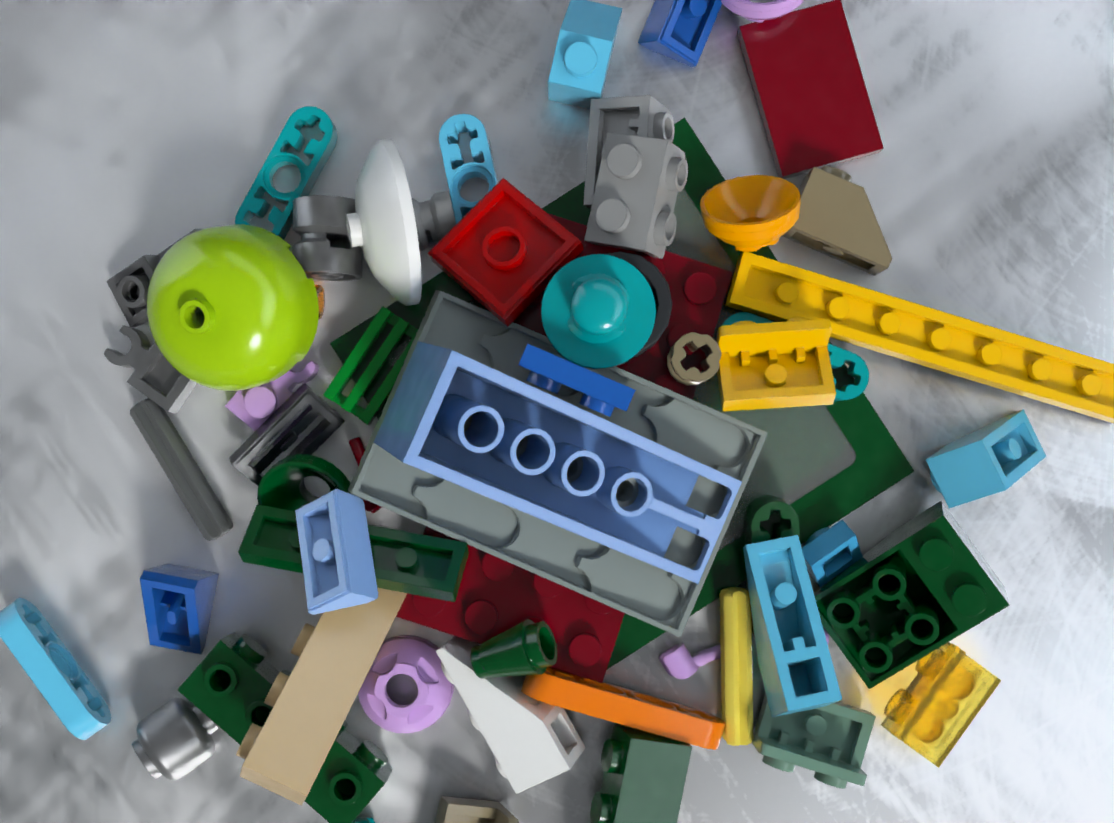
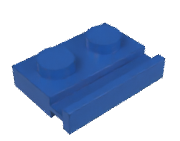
M528 343L518 364L530 370L526 381L555 394H558L562 384L580 391L583 395L579 404L611 417L615 407L627 411L636 391Z

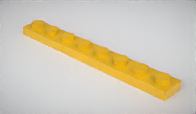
M742 252L738 257L725 306L777 322H786L796 317H807L812 320L829 319L832 329L830 338L1114 423L1113 363L750 252Z

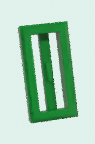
M382 306L323 396L340 405L341 408L352 413L365 424L371 425L390 395L418 329ZM388 323L391 324L394 328L348 397L342 394L343 390ZM403 335H408L412 338L364 409L358 405L359 401Z

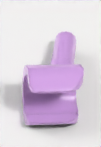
M681 642L661 653L659 660L670 676L686 679L693 675L700 666L720 659L721 651L720 645L691 655L684 643Z

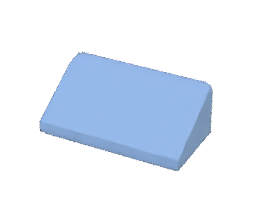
M334 489L295 510L308 613L316 615L366 604L377 599L378 588L363 500L358 496Z

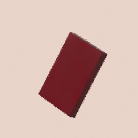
M833 0L793 11L776 19L765 20L762 23L753 22L739 26L737 31L779 178L787 179L808 173L813 167L822 169L823 166H834L877 154L884 149L841 0Z

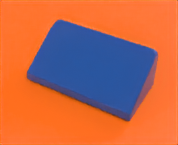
M655 0L638 43L663 56L690 67H696L722 6L721 0Z

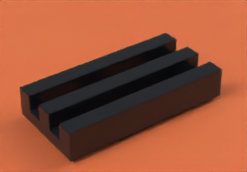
M304 382L229 457L231 465L259 487L264 476L262 472L282 452H285L320 414L325 418L286 457L296 454L312 455L345 420L341 414L332 409L323 398L316 395ZM309 403L310 405L254 460V462L252 464H249V462Z

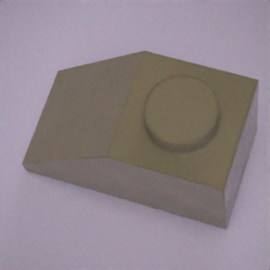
M823 166L822 169L813 167L803 178L799 188L801 195L799 219L783 237L874 276L888 269L892 256L864 188L852 183V177L843 170L831 166Z

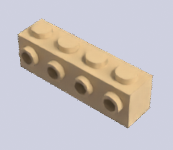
M378 588L377 599L366 604L325 612L320 617L316 627L308 623L304 625L291 650L292 654L299 657L290 676L279 672L264 701L265 704L273 707L263 727L252 723L237 751L236 756L245 759L240 777L302 806L407 593Z

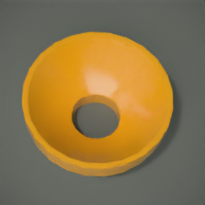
M767 175L736 177L723 181L707 190L700 201L701 216L705 228L712 235L725 243L735 246V250L755 252L764 246L776 244L779 238L793 227L799 219L801 195L799 189L793 183L779 177Z

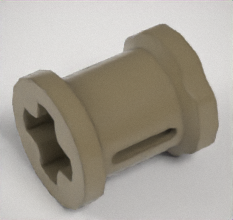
M690 332L683 335L670 348L667 355L668 371L681 384L686 386L698 385L712 378L718 371L721 350L718 343L711 336ZM687 346L692 352L701 349L705 353L706 358L700 363L703 369L702 373L695 367L687 371L682 367L681 361L686 357L683 347Z

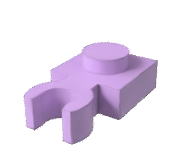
M310 361L301 372L295 373L290 369L272 382L251 389L239 390L225 407L256 431L294 393L292 390L297 384L307 383L317 375L320 366Z

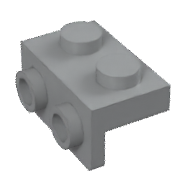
M607 132L584 240L594 245L643 252L650 257L663 259L666 246L672 243L676 233L677 221L673 212L677 194L684 189L688 177V163L685 159V152L667 139Z

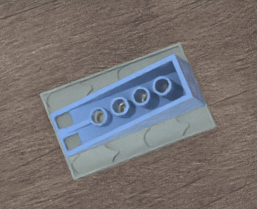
M435 290L425 317H423L348 491L351 494L461 542H466L468 545L681 637L768 432L616 366L606 369L586 368L636 390L627 411L615 407L611 417L579 404L583 395L580 391L562 384L558 394H555L526 381L530 370L518 364L527 343L565 359L555 350L548 337L514 322L507 327L491 312L445 292Z

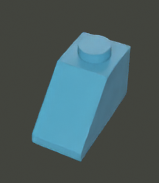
M570 0L560 28L548 79V100L590 109L591 99L602 98L622 8L588 0Z
M1024 409L947 444L927 458L926 462L930 468V477L934 487L938 492L942 493L948 507L952 508L1007 490L1042 461L1046 454Z

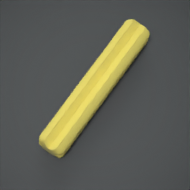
M729 587L722 589L719 594L722 720L726 723L722 737L728 745L739 746L751 744L754 739L752 612L749 591L742 587Z

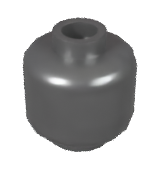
M174 698L138 723L136 728L138 739L132 743V747L154 779L163 775L170 780H178L214 754L215 743L210 734L219 729V727L196 706L192 708L184 699Z

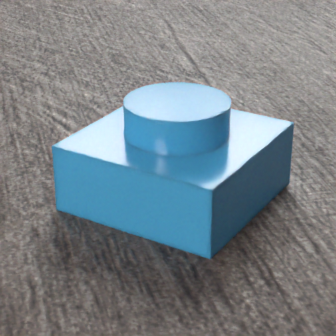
M843 519L831 528L825 527L816 531L807 540L805 546L802 547L808 573L819 587L829 582L863 557L855 533Z

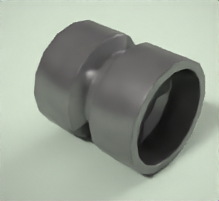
M314 195L303 196L293 200V231L301 236V241L292 246V253L302 266L307 279L313 278V280L353 281L362 278L363 251L360 246L351 247L345 217L346 214L356 213L355 199L340 196Z

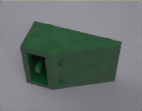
M939 501L894 530L866 552L861 559L814 593L823 627L869 689L1010 606L1004 585L942 501Z

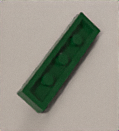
M257 504L238 550L242 561L303 573L295 511ZM368 525L377 588L451 602L456 601L469 555L466 542Z

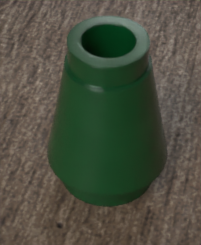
M527 619L482 644L474 646L470 654L471 664L475 674L481 679L487 677L540 675L546 671L547 667L556 663L557 645L553 632L544 621L535 623Z

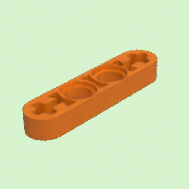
M550 666L547 667L543 674L526 675L521 692L525 695L550 705L706 749H718L726 724L721 718L692 707L609 683H599Z

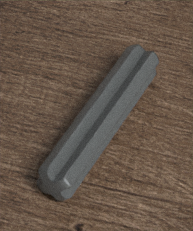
M149 398L137 403L130 409V415L203 537L211 541L228 533L233 528L231 519L166 411Z

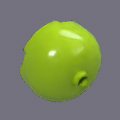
M234 224L195 231L176 242L164 254L153 272L148 287L147 317L156 345L166 360L178 372L202 386L223 391H239L272 382L287 373L297 362L304 359L317 331L319 305L313 278L307 279L299 261L289 250L292 247L290 244L264 228Z

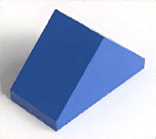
M164 564L143 571L140 577L150 645L202 655L206 644L219 573L173 564Z

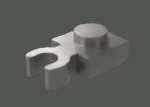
M122 326L119 331L131 340L130 351L123 355L117 350L107 348L104 352L105 357L115 365L134 368L135 371L127 383L167 412L177 414L197 383L178 372L166 360L155 342L150 347L149 339L142 331Z

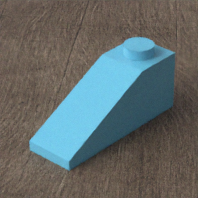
M798 535L745 545L743 551L757 659L771 716L777 717L820 708L842 700Z

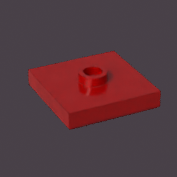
M502 178L427 254L435 265L508 327L547 288L550 280L558 270L574 260L584 249L581 240L506 179Z

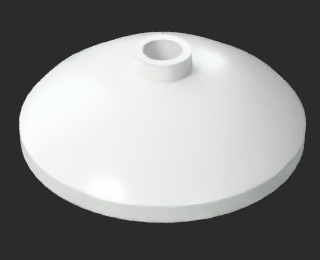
M392 139L379 140L369 152L357 179L355 194L356 213H349L345 216L348 238L351 247H362L365 260L373 276L394 299L405 306L419 304L421 299L422 276L418 234L410 189L403 162L395 142Z

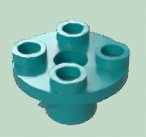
M592 254L570 261L552 277L543 296L541 314L548 340L561 356L581 367L606 369L627 362L644 347L654 327L656 305L649 283L633 265L615 256Z

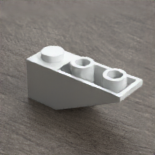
M453 636L436 650L441 660V667L445 677L456 686L467 706L468 716L472 725L482 732L494 754V761L498 771L504 778L509 780L516 794L571 769L586 747L564 708L538 701L521 692L526 677L524 675L479 678L473 670L470 658L471 649L474 646L480 645L478 643Z

